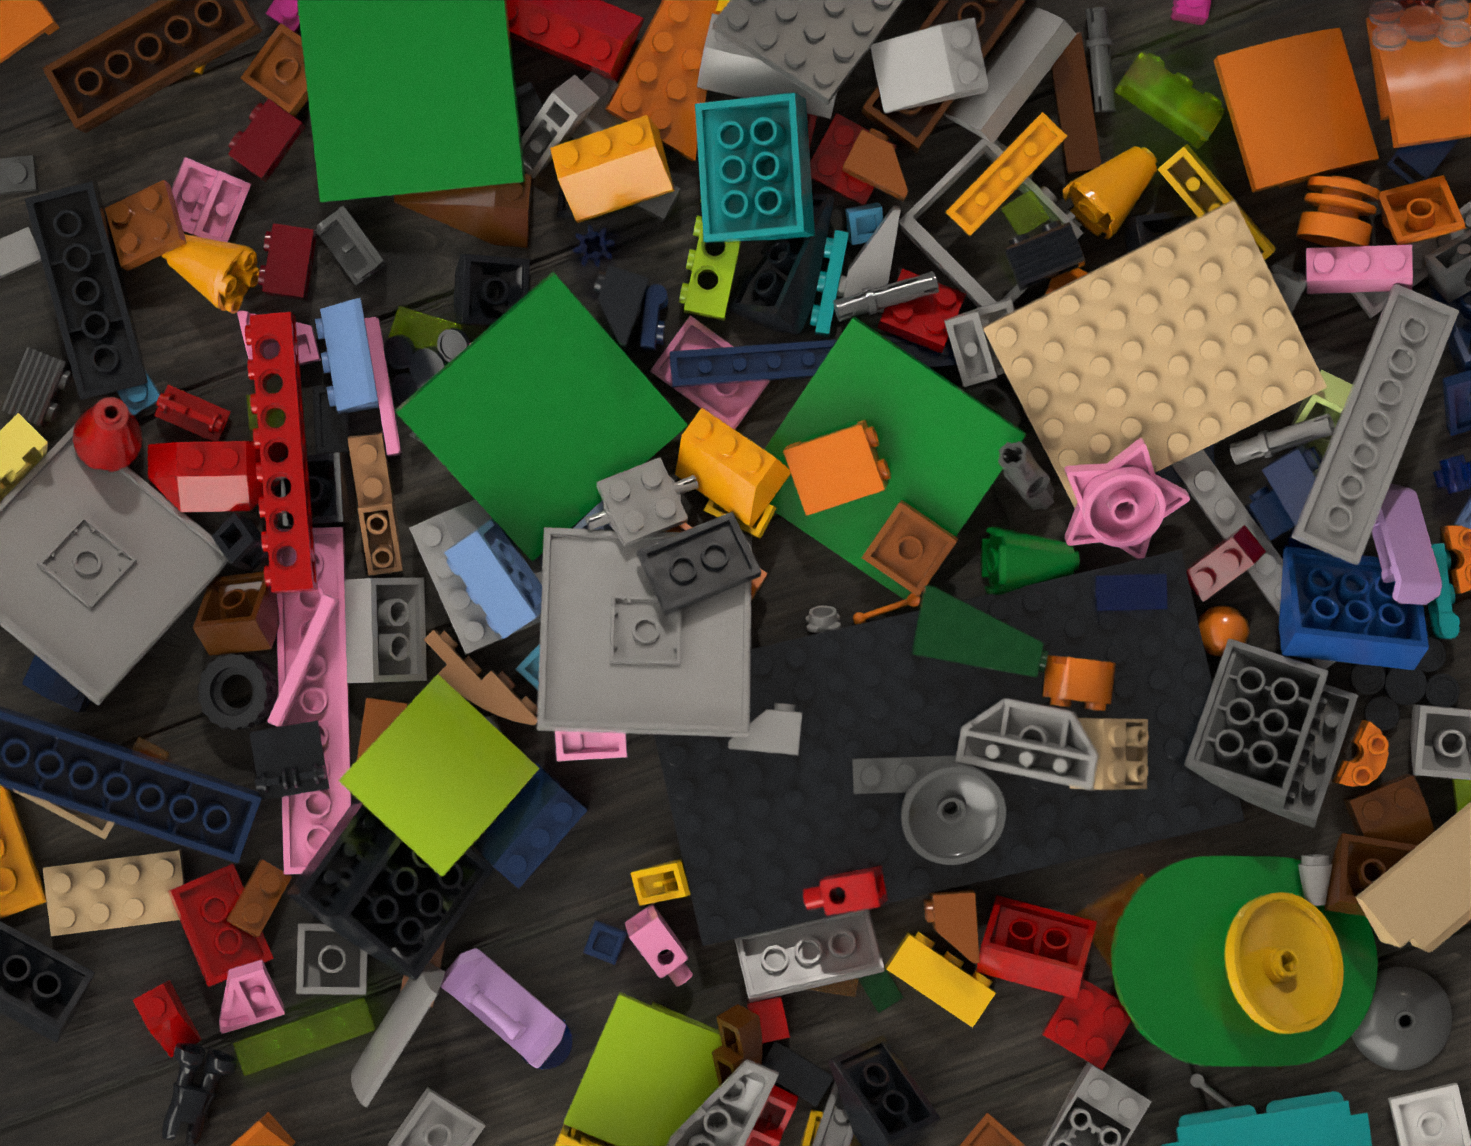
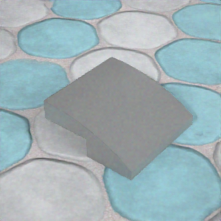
M1011 298L944 320L964 387L997 378V375L1005 373L983 330V326L1015 311Z

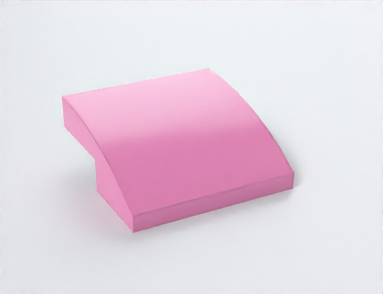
M184 157L172 186L183 231L198 237L228 242L251 184Z

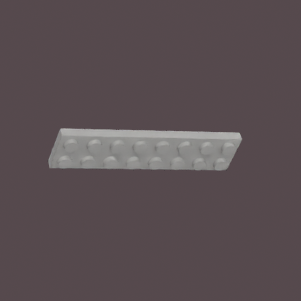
M1396 283L1392 286L1292 538L1355 565L1360 562L1459 310Z

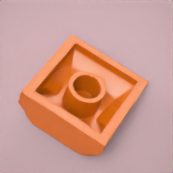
M1444 175L1380 192L1377 202L1382 212V222L1390 230L1397 245H1408L1465 229L1464 219Z

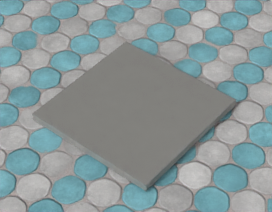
M74 425L0 502V625L99 706L230 562L208 532L185 513L180 512L168 499L128 466L115 472L88 467L79 459L73 447Z
M544 527L537 730L749 737L751 581L665 616L637 557V550L681 532H662L623 548L615 530L593 529L590 531L589 529ZM744 534L752 551V535Z

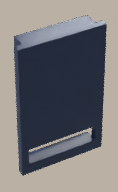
M1459 139L1400 147L1386 165L1388 169L1407 184L1415 183L1416 181L1393 163L1398 157L1421 175L1423 180H1426Z

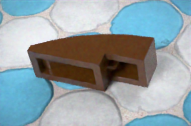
M739 1004L716 1017L722 1046L712 1051L719 1087L746 1059L762 1065L760 1017Z

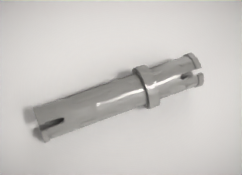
M1327 413L1275 431L1267 432L1264 430L1258 432V436L1231 443L1230 453L1236 465L1263 456L1270 458L1274 456V453L1305 444L1322 437L1332 436L1335 426L1330 414Z

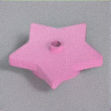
M1139 438L1107 464L1069 465L1064 468L1078 501L1064 539L1068 546L1102 542L1109 546L1119 547L1137 559L1145 558L1151 537L1157 531L1163 519L1190 500L1189 494L1185 489L1155 474L1144 440Z

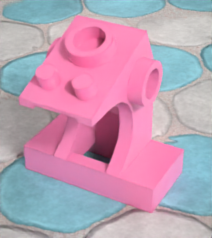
M555 731L557 761L627 757L626 733Z

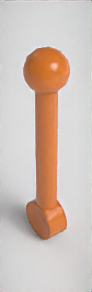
M910 593L907 599L864 614L857 612L853 615V622L858 625L865 623L870 618L907 605L916 607L921 602V596L919 595L918 597Z

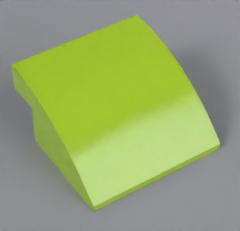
M437 674L338 781L440 876H443L538 771L539 767Z
M620 992L563 1124L617 1146H666L670 1137L719 1088L712 1051L722 1046L719 1030L655 1002L649 1005Z

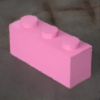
M1412 245L1306 248L1307 294L1390 292L1395 283L1412 290Z

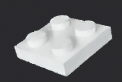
M1457 1083L1388 1098L1399 1146H1471V1138Z

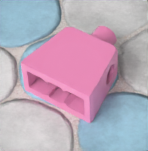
M653 903L625 922L629 938L659 978H663L668 974L673 983L678 987L693 976V973L685 964L688 960L685 948ZM662 950H669L665 954H659Z

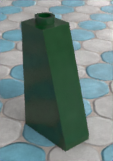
M924 586L911 654L1031 677H1038L1039 671H1045L1048 651L1043 650V642L933 586Z

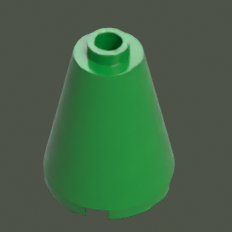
M1000 527L987 528L986 532L990 533V538L982 540L981 574L982 577L989 578L990 586H984L988 594L1002 595L1027 585L1070 576L1079 568V553L1077 550H1074L1073 546H1068L1066 542Z

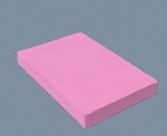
M689 316L650 372L672 387L670 351L733 346L695 318ZM770 381L674 387L673 389L699 408L705 409L735 430Z

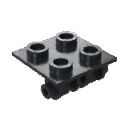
M318 720L249 732L257 774L255 785L257 791L260 792L261 801L330 789Z

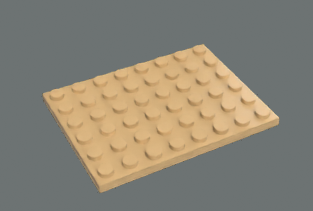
M1234 200L983 326V330L1074 508H1076L1078 501L1064 469L1066 466L1107 464L1136 440L1142 438L1147 446L1151 463L1156 473L1327 388Z

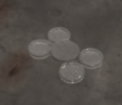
M1391 0L1378 1L1371 5L1369 9L1370 21L1379 26L1372 33V42L1378 49L1395 51L1403 48L1407 43V39L1424 42L1438 36L1439 41L1446 46H1466L1471 42V25L1464 22L1469 15V4L1465 0H1438L1434 8L1414 6L1404 11L1403 6L1398 2Z

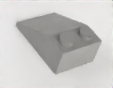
M975 18L941 24L878 42L870 47L884 114L986 93L989 87Z

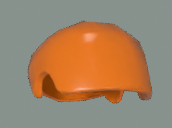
M1216 606L1209 608L1199 616L1198 624L1207 654L1222 657L1228 638L1247 644L1250 635L1248 620L1238 609L1230 606Z

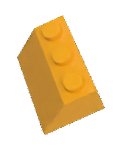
M648 115L550 148L558 181L577 223L675 191L659 129Z
M703 408L700 409L681 436L675 475L680 479L694 475L695 481L698 482L699 486L696 490L729 513L733 512L736 518L751 528L791 474L790 469L777 458Z

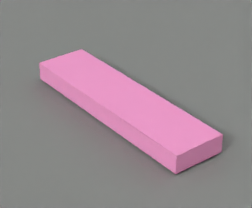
M377 317L364 318L388 457L397 456L402 452L385 360L380 321Z
M326 594L323 595L267 722L278 727L285 725L335 613L339 599Z

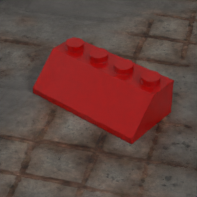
M506 0L510 38L615 82L619 79L645 20L643 17L601 0Z

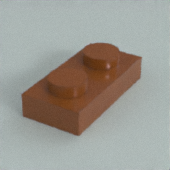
M260 860L226 921L255 938L259 937L292 876L284 874L282 870L264 860Z

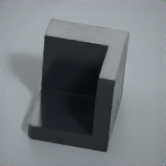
M532 82L516 88L520 132L530 126L543 106Z

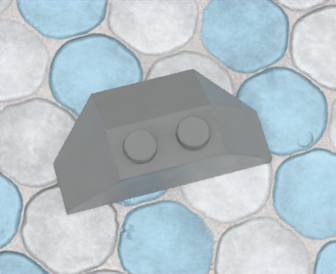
M1004 698L961 727L955 762L1093 790L1099 754L1073 711Z

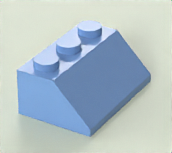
M361 298L320 309L322 318L315 319L318 339H325L327 352L321 353L324 373L331 372L333 386L326 387L329 406H337L338 414L379 408Z
M493 518L444 552L451 571L457 576L460 575L467 585L466 591L470 599L475 604H480L487 615L488 625L495 633H499L503 639L541 614L542 584L510 537Z

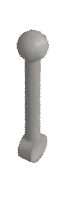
M1196 1073L1191 1076L1190 1083L1193 1087L1202 1088L1225 1108L1235 1107L1206 1084L1202 1075Z

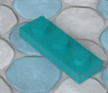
M835 230L834 238L827 237L823 258L830 260L827 272L820 271L816 291L823 292L821 305H813L810 325L816 326V335L829 336L834 311L833 300L837 296L849 232Z

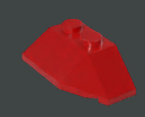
M254 441L148 444V479L180 512L251 511L258 505L259 497H264L263 483H258L256 477V463L261 462L260 449H255ZM281 444L274 448L272 452L274 462L279 463L280 457H286V445Z

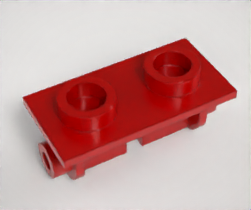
M167 385L164 394L161 393L157 399L156 406L158 408L154 416L208 440L219 441L231 412L171 385Z

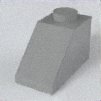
M774 703V710L766 709L750 722L749 737H732L729 740L728 748L798 755L802 712H795V705Z

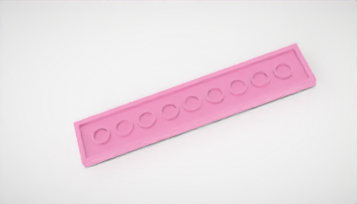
M344 527L313 528L318 590L277 594L280 621L277 631L279 694L323 595L326 594L339 599L338 606L285 725H283L288 726L318 720L330 789L282 797L284 874H302L352 804V793L338 781L351 767L349 683H347ZM280 529L281 532H286V531H289V530H290V529ZM286 548L281 553V563L284 566H291L295 563L297 553L294 548Z

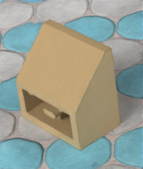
M1078 718L1099 754L1093 789H1147L1148 719ZM1070 786V788L1084 789V788H1079V787Z

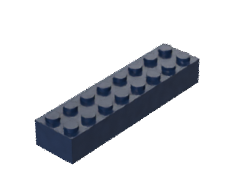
M0 706V786L235 863L239 862L262 799L257 791Z

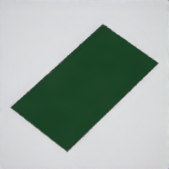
M885 967L884 972L857 978L878 1013L903 998Z

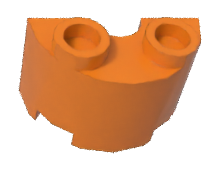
M1442 526L1440 531L1445 549L1453 552L1456 556L1455 567L1448 571L1450 582L1454 587L1455 594H1462L1471 590V529L1464 526Z
M1048 655L1042 697L1051 698L1050 705L1071 707V700L1084 701L1085 709L1106 711V704L1112 703L1116 663Z
M1362 720L1352 740V743L1357 747V754L1351 761L1342 760L1332 782L1350 787L1366 786L1377 779L1386 767L1389 755L1387 738L1370 721Z

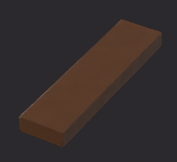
M1078 32L1051 67L1060 129L1067 135V138L1062 142L1067 174L1091 171L1101 165L1082 32Z

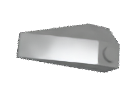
M746 1059L670 1137L666 1146H744L779 1073Z

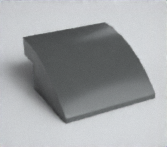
M1228 638L1185 766L1209 782L1249 803L1292 821L1315 828L1358 695L1326 685L1328 670Z

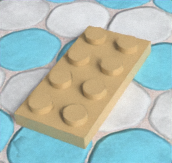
M182 850L43 868L51 936L180 920L168 891L186 884Z

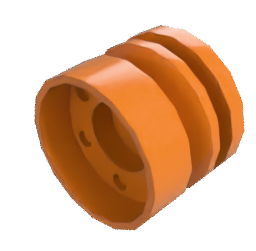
M1309 177L1307 188L1317 193H1307L1304 196V201L1317 207L1318 210L1301 213L1296 236L1305 241L1328 247L1369 246L1373 227L1359 220V216L1376 214L1377 208L1366 202L1378 201L1380 191L1375 187L1348 177Z

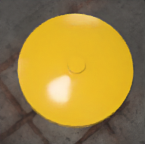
M1281 892L1257 897L1239 910L1228 931L1225 946V963L1231 988L1241 1007L1256 1023L1276 1033H1299L1314 1029L1322 1024L1331 1015L1339 1001L1344 977L1340 945L1334 930L1325 916L1304 898Z

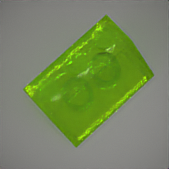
M1140 52L1114 92L1199 149L1210 137L1226 112L1225 109L1220 107L1222 102L1209 92L1202 94L1192 87L1193 81L1182 73L1172 74L1164 68L1165 62L1156 55L1148 53L1146 56Z

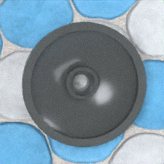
M964 764L939 766L921 775L907 791L901 808L902 828L912 848L922 857L945 865L967 863L984 855L999 839L1006 821V805L998 785L985 772ZM946 803H956L953 809H944Z
M1394 966L1378 970L1376 987L1370 1007L1360 1026L1351 1037L1360 1052L1381 1067L1392 1070H1410L1423 1066L1441 1052L1449 1038L1452 1027V1010L1449 999L1436 980L1418 969ZM1406 1014L1410 1017V1023L1406 1027H1401L1399 1019L1402 1015Z

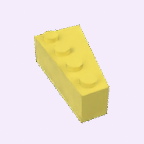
M19 413L0 430V502L47 454L48 442Z

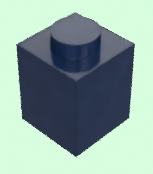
M1265 486L1249 496L1252 502L1244 507L1268 541L1295 526L1274 489L1269 490Z

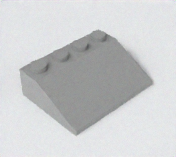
M476 500L443 512L409 528L465 654H471L503 639L499 633H495L488 625L487 615L480 604H475L470 599L466 591L467 585L460 575L457 576L451 571L447 564V556L444 553L492 518ZM512 540L542 584L543 569L538 558L532 562ZM541 614L511 635L541 622Z

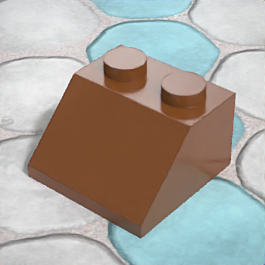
M961 888L930 893V899H924L925 920L931 922L933 928L972 963H980L975 892L971 888Z

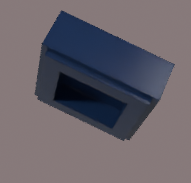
M595 920L583 953L615 965L628 932Z

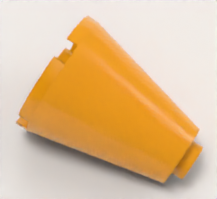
M1134 146L1069 182L1063 189V198L1065 202L1069 198L1071 199L1074 207L1070 211L1085 228L1097 236L1102 232L1106 233L1105 239H1110L1117 233L1157 172L1155 164L1157 159L1149 149Z

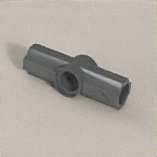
M1020 441L1017 443L1007 442L999 449L1000 458L998 460V463L1004 470V477L1015 486L1032 510H1046L1054 503L1053 494L1055 490L1050 484V477L1038 466L1023 443Z

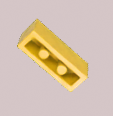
M919 931L916 936L908 932L885 965V968L973 1028L996 994L990 988L992 981L983 974L977 973L976 970L973 975L963 970L961 966L964 962L952 953L946 951L943 956L932 949L935 942Z

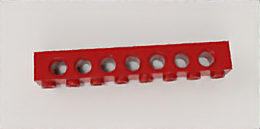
M292 312L249 315L250 325H245V340L247 346L252 345L253 359H248L247 367L249 379L255 381V393L250 394V405L252 414H257L258 428H253V441L255 449H260L261 462L256 463V477L258 483H263L264 497H259L258 504L260 517L266 518L267 530L262 531L261 542L263 552H268L269 566L264 567L266 587L271 586V592L275 594L318 590L296 316ZM270 342H278L280 345L278 356L273 359H266L264 356L265 346ZM274 376H280L283 380L281 390L277 393H269L267 391L268 380ZM277 410L284 411L286 415L285 423L279 428H272L269 423L271 414ZM281 444L286 445L289 451L288 457L283 462H274L272 458L274 448ZM281 479H288L291 483V491L285 497H278L275 493V486ZM285 513H291L294 518L293 527L289 531L281 532L278 528V519ZM286 548H294L297 553V559L291 566H284L281 563L280 556Z

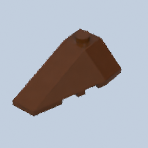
M525 174L526 182L394 195V203L477 237L489 244L528 248L534 180L532 175Z

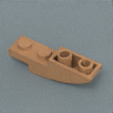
M383 431L348 436L368 576L403 571L398 521Z
M433 630L423 639L447 664L438 674L467 700L497 716L519 723L537 724L538 716L536 714L538 713V707L527 696L522 700L512 690L516 684L506 673L501 671L497 674L494 670H491L482 679L479 675L482 668L469 655L465 659L462 658L455 650L459 644L445 630L441 634L437 630Z

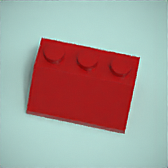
M997 895L979 953L980 963L977 964L976 972L1077 999L1097 922Z

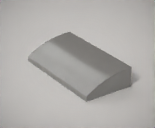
M1027 6L984 62L989 85L986 93L957 98L945 116L993 144L1076 36V33L1064 19L1043 9Z
M430 962L417 980H412L411 978L407 980L352 1069L351 1083L359 1102L365 1107H368L439 992L445 971Z

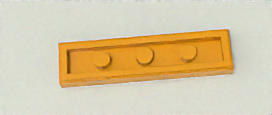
M1042 112L945 213L971 236L1067 138V135Z

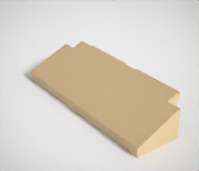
M1471 802L1356 896L1358 903L1381 942L1402 947L1410 941L1412 946L1421 948L1426 952H1432L1471 919Z

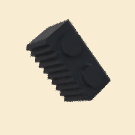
M1060 220L1043 226L1041 228L1043 233L1030 238L1028 233L1009 240L1010 246L1005 248V254L1020 291L1085 265V257L1070 222L1062 225Z

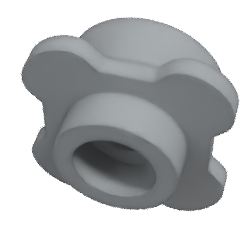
M816 606L810 609L809 615L806 616V622L809 623L807 630L819 634L840 629L841 623L837 622L840 620V615L837 614L834 607Z

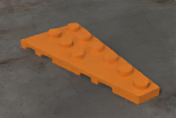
M662 0L604 109L624 122L648 115L659 129L662 144L690 161L696 160L698 148L695 104L705 103L707 90L697 88V82L712 13L720 14L716 11L719 0Z

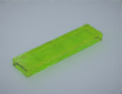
M362 997L236 1041L233 1045L243 1074L246 1076L369 1033L376 1028L366 999Z

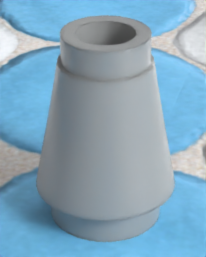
M1301 855V863L1298 864L1305 900L1313 905L1326 904L1333 865L1329 863V855Z

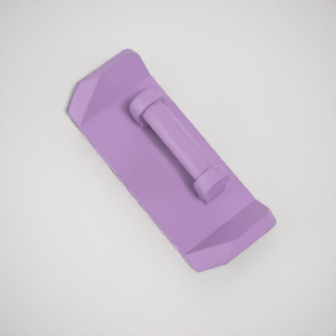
M1390 484L1372 529V536L1382 568V580L1384 583L1396 581L1392 598L1398 603L1426 605L1440 596L1442 580L1433 549L1431 548L1432 545L1419 499L1413 489Z
M474 948L459 954L445 971L441 988L455 997L536 1069L543 1064L561 1042L566 1024L479 949Z

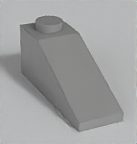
M576 75L572 76L551 93L521 138L524 170L529 175H532L533 179L553 159L550 148L566 143L585 121L600 99Z
M893 205L848 267L847 276H840L837 296L849 297L861 293L863 288L870 287V289L888 285L901 211L900 206ZM883 308V309H880V310H877V312H882V313H883V312H884V308Z

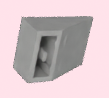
M1087 1062L1067 1095L1042 1146H1125L1152 1101Z

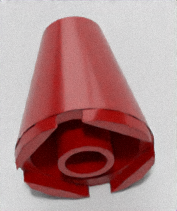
M109 397L100 400L79 417L73 430V447L79 459L88 467L96 470L101 469L115 472L129 466L137 458L142 446V430L138 421L125 403L117 398Z

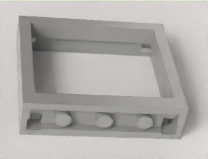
M982 138L898 223V228L961 292L966 294V297L977 308L995 303L996 301L916 220L983 154L993 163L1007 149L997 139L992 144ZM1031 174L1018 189L1051 222L1060 220L1062 225L1070 222L1078 239L1083 234L1079 229L1082 224L1069 210L1064 213L1055 204L1058 201L1056 196L1045 186L1040 189L1031 180L1034 176ZM1017 284L1002 300L1011 298L1014 303L1028 288L1020 291Z

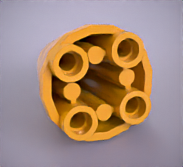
M184 234L186 244L161 255L177 273L216 308L232 314L240 309L243 297L248 289L258 284L260 269L257 268V253L254 249L245 245Z

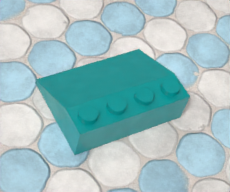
M786 93L695 104L704 242L779 240L815 236L806 98L797 93Z

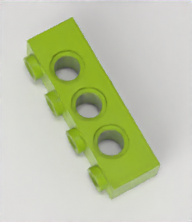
M697 215L693 236L699 237L697 249H690L686 269L692 270L689 284H682L679 303L685 304L684 313L725 321L741 241L723 242L725 250L722 254L718 256L708 254L705 250L706 242H704L702 216ZM705 272L715 274L718 278L717 285L710 290L701 288L698 284V278L701 274Z

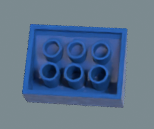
M1285 547L1279 617L1280 642L1283 656L1415 670L1429 648L1423 605L1402 604L1392 598L1396 581L1391 583L1383 582L1379 557L1362 555L1360 562L1355 565L1325 551Z

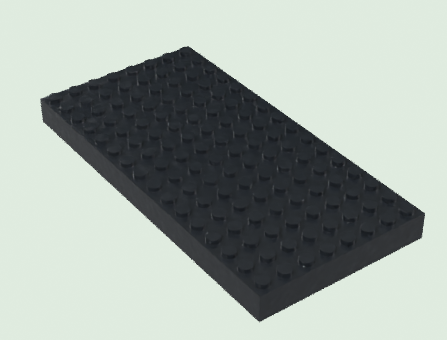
M1177 550L1039 582L1002 595H993L992 593L961 600L1043 642V650L1048 651V655L1116 663L1112 703L1106 704V711L1085 709L1084 701L1071 700V707L1050 705L1051 698L1042 697L1045 671H1039L1038 677H1031L911 654L919 610L750 649V722L766 709L774 710V703L795 705V712H802L798 755L728 748V743L732 737L654 734L702 945L706 946L839 915H826L824 907L807 910L804 903L803 889L820 886V880L830 875L882 866L888 900L884 904L1244 821L1239 797L1209 782L1185 766L1212 687V679L1182 551ZM1004 698L1073 711L1077 718L1148 719L1147 789H1075L1065 784L969 765L985 772L998 785L1006 805V821L1002 834L995 845L981 857L967 863L957 865L935 863L922 857L912 848L904 834L901 823V808L907 792L853 794L852 759L957 755L961 727ZM948 802L945 804L944 809H953L956 803ZM837 888V895L840 898H846L844 890Z

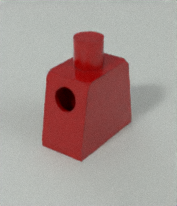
M882 866L826 876L820 880V886L803 889L806 909L824 907L826 915L876 908L888 900ZM842 888L846 898H840L837 895L836 889Z

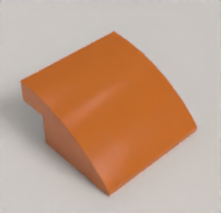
M1471 3L1366 18L1381 120L1389 119L1393 148L1471 137Z
M1340 28L1320 30L1262 43L1219 55L1213 60L1253 193L1278 185L1279 188L1307 181L1311 176H1324L1379 159Z

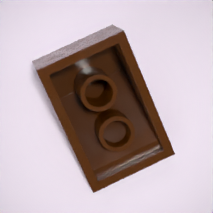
M1404 774L1343 799L1358 836L1419 845L1435 832L1427 805L1414 775Z

